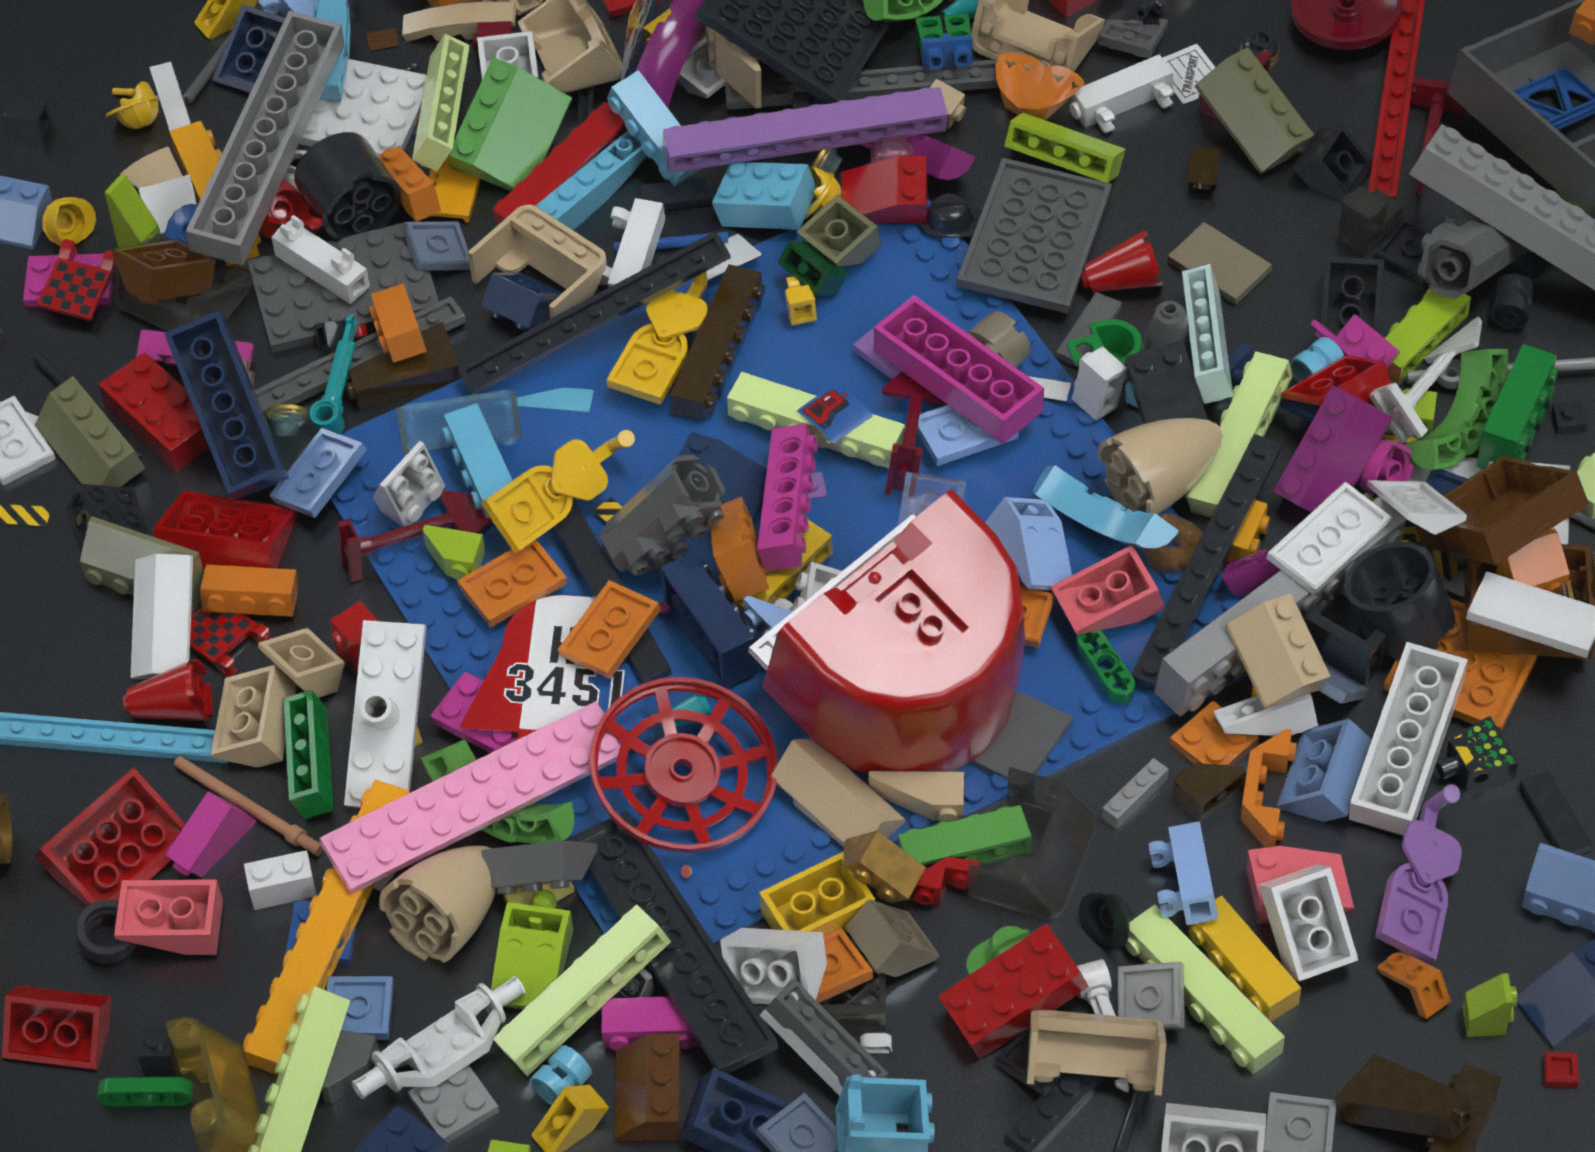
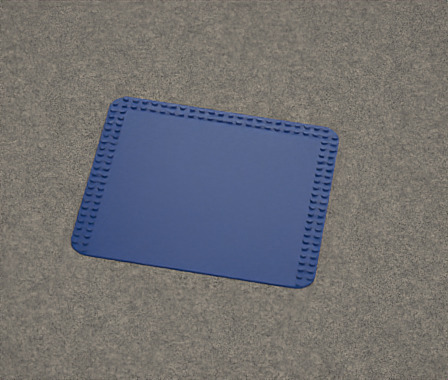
M927 199V207H929L931 201ZM874 223L878 227L882 245L863 263L840 266L843 267V270H847L848 274L835 296H817L813 293L817 320L792 326L785 299V290L788 288L786 278L792 277V275L778 264V260L788 242L804 240L797 235L796 232L798 230L790 229L753 246L762 255L739 265V267L761 272L762 284L765 285V294L761 302L758 301L756 304V314L753 322L747 324V333L743 345L739 344L737 347L735 364L733 367L729 366L727 370L725 387L723 389L719 388L716 407L714 411H709L705 421L672 413L670 394L678 376L661 405L607 387L606 379L632 335L641 327L651 324L646 313L648 305L646 303L474 396L464 378L341 434L362 442L367 451L332 495L330 501L342 520L350 519L359 538L365 536L370 538L401 528L402 526L380 511L373 496L380 483L419 441L425 444L445 484L444 491L473 492L472 486L467 488L461 474L464 468L462 465H456L451 449H454L453 444L447 445L442 428L446 427L444 414L476 403L482 412L512 480L535 466L543 465L553 468L555 451L573 439L584 441L591 451H594L606 441L616 437L621 431L629 430L635 436L634 444L628 448L623 447L600 463L608 476L606 489L589 501L573 499L623 586L660 603L664 601L661 572L655 573L654 570L635 576L628 570L622 572L617 569L600 538L601 531L605 529L606 521L596 514L594 510L610 497L623 507L679 455L691 432L718 439L767 469L772 430H765L761 426L746 421H738L728 416L727 397L741 372L818 396L835 383H839L862 402L872 414L905 424L906 427L910 400L883 395L882 388L892 379L854 352L853 344L913 295L966 333L993 311L1002 312L1016 322L1013 326L1018 333L1023 331L1031 346L1030 355L1016 368L1027 376L1071 383L1067 401L1044 398L1043 412L1019 431L1018 439L939 466L935 464L917 433L914 447L923 448L914 499L908 498L909 492L892 489L891 495L885 494L889 468L876 466L856 457H848L832 449L818 447V451L814 452L813 456L816 469L812 473L822 472L827 497L810 499L811 511L807 512V519L832 535L833 554L821 565L841 571L845 570L912 514L917 517L951 489L984 522H986L1004 497L1042 500L1033 491L1037 480L1046 466L1056 465L1089 488L1086 493L1090 495L1096 493L1116 501L1104 480L1108 478L1104 461L1101 463L1097 455L1099 444L1114 436L1115 433L1102 417L1098 420L1093 419L1072 400L1075 387L1073 379L1010 299L956 286L957 277L969 247L962 237H935L923 230L921 223ZM724 273L707 280V288L700 298L707 304V309H709ZM694 278L673 290L686 294ZM700 327L697 330L684 334L687 340L688 353ZM564 387L594 390L589 413L490 404ZM922 402L920 414L946 405ZM440 497L432 501L425 508L419 520L414 523L448 513ZM762 506L753 521L757 539L759 538ZM1172 506L1159 513L1158 516L1179 530L1177 535L1167 545L1159 548L1134 547L1157 586L1165 607L1199 542ZM1052 507L1062 522L1072 575L1129 547V545L1117 542L1089 529ZM493 521L480 533L483 535L485 547L481 566L511 550ZM454 525L444 527L448 529L457 530ZM552 527L536 539L567 577L566 585L545 597L558 595L593 597L555 529ZM706 528L707 533L703 537L691 541L689 537L685 539L688 551L681 556L693 551L699 561L704 560L714 582H720V572L713 556L712 538L708 528ZM424 535L373 550L372 554L365 555L406 622L426 625L424 650L449 690H451L464 672L484 681L502 648L505 629L514 614L490 628L458 588V579L446 576L427 550ZM1220 571L1185 642L1243 599L1242 597L1234 596L1222 577V571ZM1019 575V583H1020V586L1026 587V586L1022 583L1021 577H1020V575ZM795 589L786 600L794 604L795 599L800 597L801 590ZM1041 590V591L1053 593L1052 590ZM1055 597L1039 649L1024 645L1023 664L1016 695L1020 691L1072 716L1073 724L1059 744L1053 748L1047 757V761L1028 787L1175 714L1154 693L1155 690L1135 683L1134 697L1129 702L1115 703L1110 700L1077 650V634ZM1164 609L1137 623L1101 630L1130 673L1135 668ZM671 611L665 615L658 613L653 622L652 636L671 667L672 675L665 678H697L722 686ZM1089 639L1085 640V643L1090 642L1096 653V642H1091ZM756 660L757 673L726 689L731 690L744 699L760 715L775 743L779 763L792 740L811 738L762 687L767 671ZM1102 660L1097 664L1103 670H1109L1114 667V663L1109 660ZM1245 671L1238 678L1232 677L1230 680L1227 681L1223 689L1243 679L1245 676L1248 675L1247 671ZM1115 677L1116 688H1121L1123 691L1126 690V687L1119 685L1117 677ZM668 692L671 708L694 694V692ZM655 695L645 697L643 719L659 713ZM706 696L710 709L713 711L718 700ZM729 707L720 723L734 734L743 751L760 746L759 738L749 723L738 712ZM694 723L677 726L676 731L677 733L697 736L703 725ZM657 724L641 734V741L652 747L658 740L665 737L662 724ZM714 732L708 744L714 749L718 758L732 755L733 752L728 744ZM632 749L629 750L626 760V775L644 773L646 759ZM765 757L747 763L748 780L742 797L760 803L767 782ZM617 761L598 770L599 777L617 776ZM971 762L953 771L964 772V818L1022 791L1011 785L1010 781L996 773L991 775L972 765ZM678 764L674 767V771L680 776H686L691 773L686 765ZM737 766L721 770L717 785L734 793L738 781ZM848 767L869 786V774L855 771ZM590 775L534 802L552 805L571 801L574 810V827L571 835L564 841H570L571 836L610 819L598 801ZM777 784L773 798L765 814L757 824L741 838L726 846L693 853L671 852L650 846L714 945L740 928H749L765 920L761 913L759 892L844 851V847L795 807L793 798ZM648 786L631 787V791L637 800L649 810L657 797L650 791ZM621 789L603 790L606 799L617 814L627 811L636 826L640 823L643 817L629 805ZM712 796L698 804L703 819L717 813L726 805V803ZM885 800L905 819V823L888 837L897 846L898 834L905 833L910 829H923L935 826L941 822L939 820H930L928 817ZM669 804L660 816L673 821H690L685 807H676ZM735 808L732 813L720 822L706 827L711 841L722 839L735 832L753 814ZM654 824L647 834L652 838L675 844H698L693 830H672ZM684 865H688L692 869L691 876L687 878L681 875V869ZM587 870L581 881H572L571 883L604 935L619 919Z

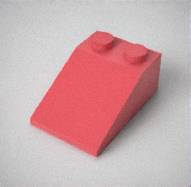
M1133 545L1050 586L1077 635L1137 623L1165 609L1159 590Z
M1285 846L1248 850L1246 872L1259 925L1270 923L1259 884L1317 864L1331 867L1344 913L1354 912V905L1341 854Z
M122 880L114 933L115 939L183 955H217L223 897L217 880Z

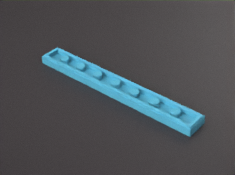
M0 712V744L170 759L182 756L186 760L228 763V761L211 756L215 730Z

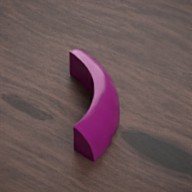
M674 0L669 8L672 12L665 23L659 22L636 69V71L639 70L667 108H669L672 93L681 69L695 43L705 31L706 26L694 18L695 13L704 0Z
M923 134L860 144L890 158L926 155L927 173L945 180L959 178L968 171L975 159L973 155Z
M1262 549L1227 564L1222 577L1234 596L1241 598L1249 595L1281 571L1266 559L1267 549Z

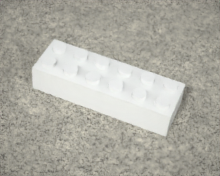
M1406 642L1350 801L1349 820L1404 836L1407 825L1417 819L1466 677L1467 659Z

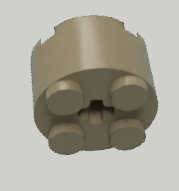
M999 311L991 312L967 332L1014 367H1018L1031 353L1030 342L1023 331L1018 333L1013 327L1016 322Z

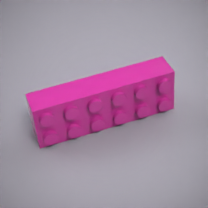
M913 296L874 327V351L1002 444L1044 410V387L916 296Z

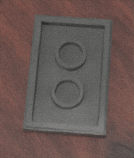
M1019 691L1014 699L1009 722L984 754L975 758L971 764L991 775L996 773L1009 780L1011 785L1025 791L1047 761V757L1053 748L1059 744L1072 726L1073 717Z

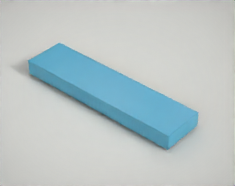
M563 387L489 404L589 413L594 390Z

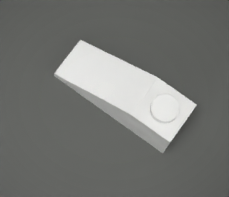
M1310 694L1265 709L1257 695L1213 711L1223 732L1228 734L1275 736L1283 730L1289 729L1292 730V735L1318 726Z

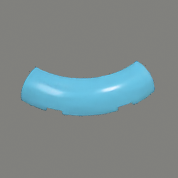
M1056 465L1046 466L1034 487L1033 493L1042 500H1047L1055 509L1089 529L1125 545H1133V547L1159 548L1167 545L1179 532V530L1155 513H1146L1138 510L1134 512L1108 497H1102L1096 493H1092V495L1086 493L1089 489L1086 485Z

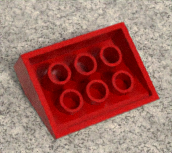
M183 491L155 525L154 537L199 552L203 570H205L206 565L277 568L296 519L297 511L285 506L240 499L234 501L232 498Z
M133 767L40 848L34 857L55 880L86 906L99 900H115L119 902L122 880H150L172 860L165 854L186 824Z

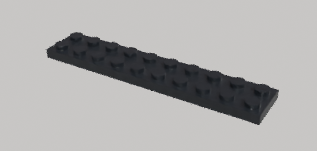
M627 811L618 814L634 828L637 827ZM611 818L571 836L570 841L597 843L598 850L587 870L618 919L620 920L624 914L638 905L660 926L671 941L648 965L712 1065L719 1069V1071L729 1073L778 1049L777 1039L760 1016V1013L650 846L622 830Z

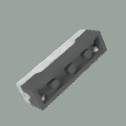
M795 979L760 1014L839 1096L847 1077L861 1075L862 1077L885 1078L888 1074Z

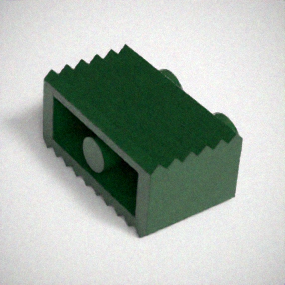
M805 241L788 242L778 260V264L803 285H809L810 290L817 296H835L848 274L847 270L834 265Z

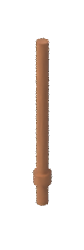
M182 756L177 757L174 761V767L281 833L290 844L295 847L301 846L316 856L323 852L321 844L309 837L306 830L298 825L288 824Z

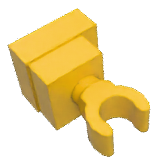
M793 276L786 278L788 288L785 290V299L791 325L816 321L815 297L809 285L800 286L799 280Z

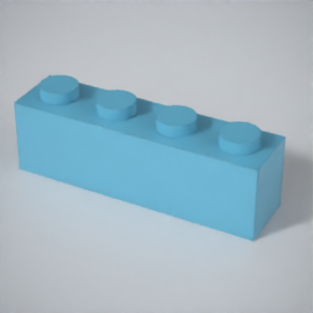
M639 70L612 86L607 97L611 110L615 114H619L624 120L628 132L632 136L637 137L642 144L644 153L649 158H653L659 166V171L664 179L669 180L673 186H676L701 170L700 168L669 173L662 147L663 129L681 125Z
M476 403L444 414L446 427L442 428V432L447 445L453 444L454 449H451L456 465H462L464 468L461 474L466 487L472 486L474 490L471 492V497L476 509L482 508L485 517L490 518L481 502L510 483L512 478L482 412Z

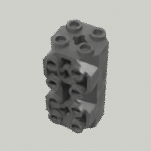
M1464 209L1458 217L1453 216L1449 223L1444 222L1434 228L1432 234H1425L1421 243L1423 256L1418 266L1417 275L1424 278L1426 283L1431 284L1429 287L1433 293L1455 300L1524 255L1526 247Z
M695 455L677 456L606 522L605 529L601 531L600 538L617 569L622 572L628 570L635 576L654 570L655 573H660L662 566L688 551V546L685 542L686 538L689 537L691 541L703 537L707 533L706 528L724 518L720 498L724 495L725 488L713 467L708 464L705 467L697 463L701 459Z

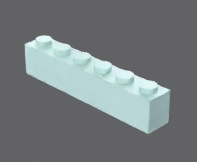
M1210 264L1182 271L1195 379L1204 404L1222 401L1225 398L1233 397L1219 288Z

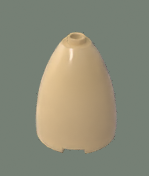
M1196 418L1158 420L1122 431L1102 441L1098 446V460L1101 463L1104 461L1108 478L1104 479L1116 502L1122 504L1126 509L1158 515L1184 496L1203 476L1221 446L1223 434L1216 423Z
M465 846L438 853L409 868L383 889L379 900L380 910L386 912L393 926L389 931L403 948L424 961L431 957L444 963L450 960L469 941L486 916L496 893V888H491L490 872L482 858V850L492 848L486 846Z

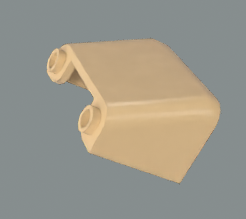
M546 0L518 21L522 32H533L534 48L537 50L545 67V71L542 73L544 78L542 81L564 94L621 78L623 63L602 20L586 0Z
M979 0L971 32L972 47L977 53L993 60L998 59L1000 54H1026L1037 58L1045 67L1059 65L1075 72L1098 40V35L1105 22V19L1092 14H1085L1077 19L1074 29L1027 11L1029 0ZM1005 61V63L1008 66L1016 64V62L1009 63L1008 61ZM1024 63L1026 71L1033 69L1032 66L1028 67L1027 64ZM1053 74L1057 82L1064 78V76L1058 77L1056 74Z

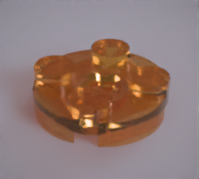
M1165 514L1161 518L1179 530L1171 541L1177 542L1180 547L1173 546L1170 549L1167 547V544L1159 548H1143L1145 558L1152 567L1159 571L1173 573V569L1178 570L1182 568L1184 571L1203 533L1190 521L1177 518L1173 514Z

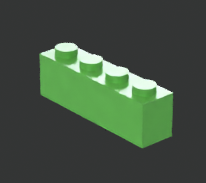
M1021 805L1014 807L1005 806L996 811L981 815L972 814L964 819L952 822L943 821L935 826L923 829H910L905 833L898 834V847L926 867L925 869L946 857L978 861L979 865L1031 853V834Z

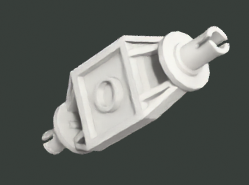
M512 976L511 979L493 991L485 984L479 983L476 985L474 992L455 1001V1009L441 1017L421 1032L412 1036L407 1041L400 1037L382 1052H373L372 1059L375 1068L351 1082L355 1092L363 1100L385 1084L395 1092L400 1091L402 1087H436L489 1052L500 1024L506 1020L502 1007L525 994L522 983L516 976ZM485 1008L489 1016L483 1025L480 1026L476 1016ZM407 1064L414 1069V1071L396 1073L394 1070Z

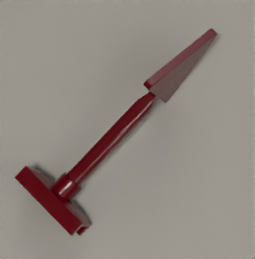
M1414 77L1410 106L1428 108L1430 110L1422 146L1423 153L1439 128L1441 114L1444 111L1465 114L1466 109L1447 93L1450 82ZM1419 180L1417 181L1415 195L1421 196L1425 184Z
M901 372L882 388L883 395L910 400L903 444L893 443L885 494L891 495L892 489L909 492L908 498L914 499L923 448L914 447L922 402L940 405L948 404L904 372Z
M443 490L439 497L448 513L370 538L369 536L359 538L350 519L338 522L341 563L343 566L348 564L351 583L363 579L362 556L372 554L373 550L423 535L424 525L442 528L454 525L457 530L480 534L492 522V519L485 517L482 508L476 509L471 493Z

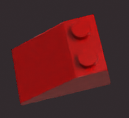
M926 155L896 156L842 172V199L873 223L927 222L928 173Z
M1344 355L1281 392V395L1284 399L1321 406L1333 385L1376 407L1369 395L1374 389L1389 385L1391 382L1384 361Z
M361 601L330 620L333 632L330 634V637L336 646L334 653L345 662L344 667L348 666L355 675H358L363 620L378 621Z

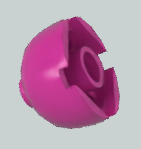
M1382 439L1368 459L1358 484L1366 493L1374 495L1375 492L1367 487V480L1410 481L1413 464L1409 462L1408 454L1412 455V451L1407 445Z

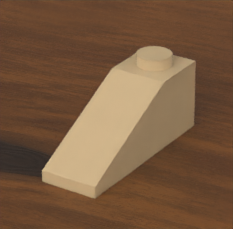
M869 771V787L881 798L914 813L928 817L930 820L952 822L964 819V772Z

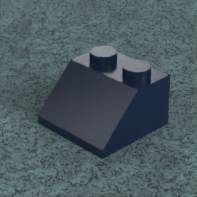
M520 272L492 273L481 306L490 309L489 314L500 319H506L507 317L514 321L513 325L515 327L529 331L530 328H534L550 318L549 305L562 292Z

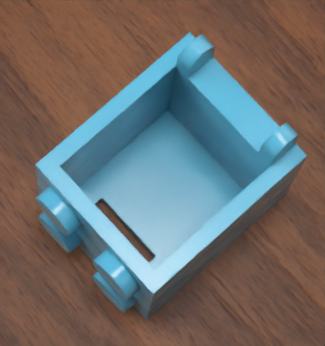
M861 1075L847 1077L835 1108L838 1152H928V1144L934 1141L935 1128L934 1123L929 1122L928 1113H931L932 1094L927 1093L926 1080L862 1077ZM896 1126H908V1133L897 1132Z

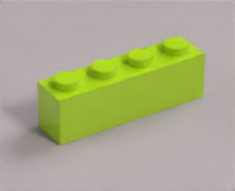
M1021 113L1010 121L1004 145L1007 148L1105 183L1110 182L1119 175L1125 149L1026 113Z
M1429 288L1423 300L1417 306H1411L1405 318L1400 323L1396 322L1391 327L1385 339L1401 351L1387 369L1389 379L1393 383L1396 382L1399 386L1406 379V372L1414 371L1425 360L1424 358L1433 352L1468 316L1470 296L1464 293L1454 300L1435 294Z

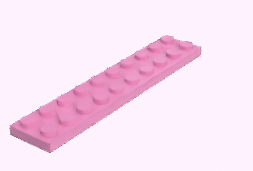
M597 701L320 837V844L349 893L353 894L590 775V747L595 729L604 712ZM608 731L601 743L598 770L617 761L622 744L621 741Z

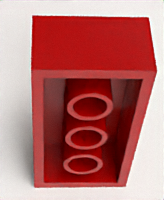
M146 352L98 384L104 406L174 472H177L210 449L187 390Z
M1046 923L938 997L981 1060L1029 1028L1032 1011H1054L1089 986L1076 964Z

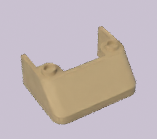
M523 205L517 208L468 251L472 281L476 284L495 267L508 273L519 272L529 264L567 289L549 305L550 319L594 296L607 265L605 252L601 248L534 205Z
M1034 1010L1031 1012L1027 1084H1034V1080L1052 1082L1053 1077L1060 1076V1072L1126 1078L1127 1082L1133 1084V1089L1151 1091L1154 1087L1155 1095L1162 1096L1166 1053L1164 1025L1160 1021L1145 1018Z

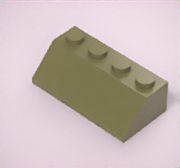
M1248 47L1226 58L1195 85L1197 91L1260 174L1303 152L1314 136L1313 132Z
M74 376L48 394L35 426L81 484L121 487L145 469L135 450Z
M93 516L90 518L80 557L81 568L87 581L94 585L101 584L113 588L121 594L128 593L134 596L135 559L153 554L192 555L191 614L201 600L200 587L204 570L199 552Z

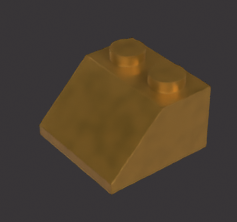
M878 830L847 838L844 842V866L853 872V877L863 884H869L878 891L877 895L884 901L894 903L909 899L926 867Z

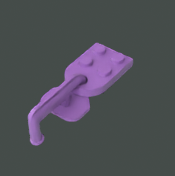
M1452 784L1447 785L1443 790L1424 802L1420 819L1412 821L1407 825L1402 848L1409 862L1393 871L1387 880L1375 938L1429 965L1437 959L1448 907V893L1442 879L1458 872L1462 856L1461 846L1458 841L1451 835L1435 828L1439 809L1448 803H1456L1460 798V790Z

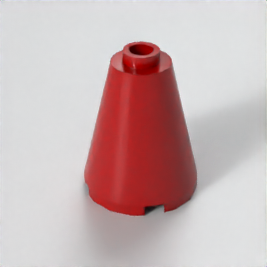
M1144 230L1085 264L1086 271L1081 272L1085 289L1091 287L1094 293L1164 285L1162 279L1156 280L1155 278L1156 275L1160 274L1151 243L1150 241L1144 243L1143 237L1148 236L1147 231Z
M198 659L189 660L128 688L126 695L123 696L125 711L130 713L133 718L208 720L207 715H212L213 697L210 683L204 684L202 674H207L205 667Z

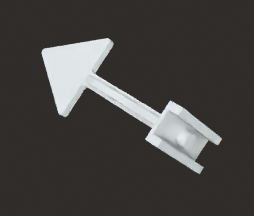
M1479 317L1475 318L1424 358L1427 364L1433 363L1406 394H1403L1395 382L1374 389L1369 395L1377 409L1393 417L1389 427L1400 443H1405L1409 437L1415 435L1417 438H1421L1428 431L1414 410L1416 402L1447 368L1456 354L1479 346L1482 321Z

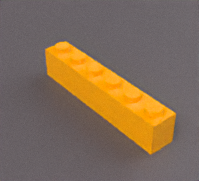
M201 121L169 131L173 150L183 172L191 177L198 204L222 155L220 149L215 150L213 147L216 144L211 130L206 131ZM259 233L246 260L259 256L257 244L261 243ZM225 261L227 266L236 264L229 261Z

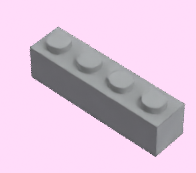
M1153 758L1102 807V819L1118 829L1168 780L1169 769Z

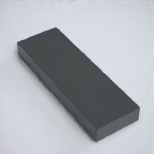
M1096 292L1057 350L1056 359L1079 368V365L1074 364L1067 349L1068 342L1090 336L1089 323L1115 319L1122 309V302ZM1081 345L1076 349V352L1084 356L1086 353L1091 352V347Z

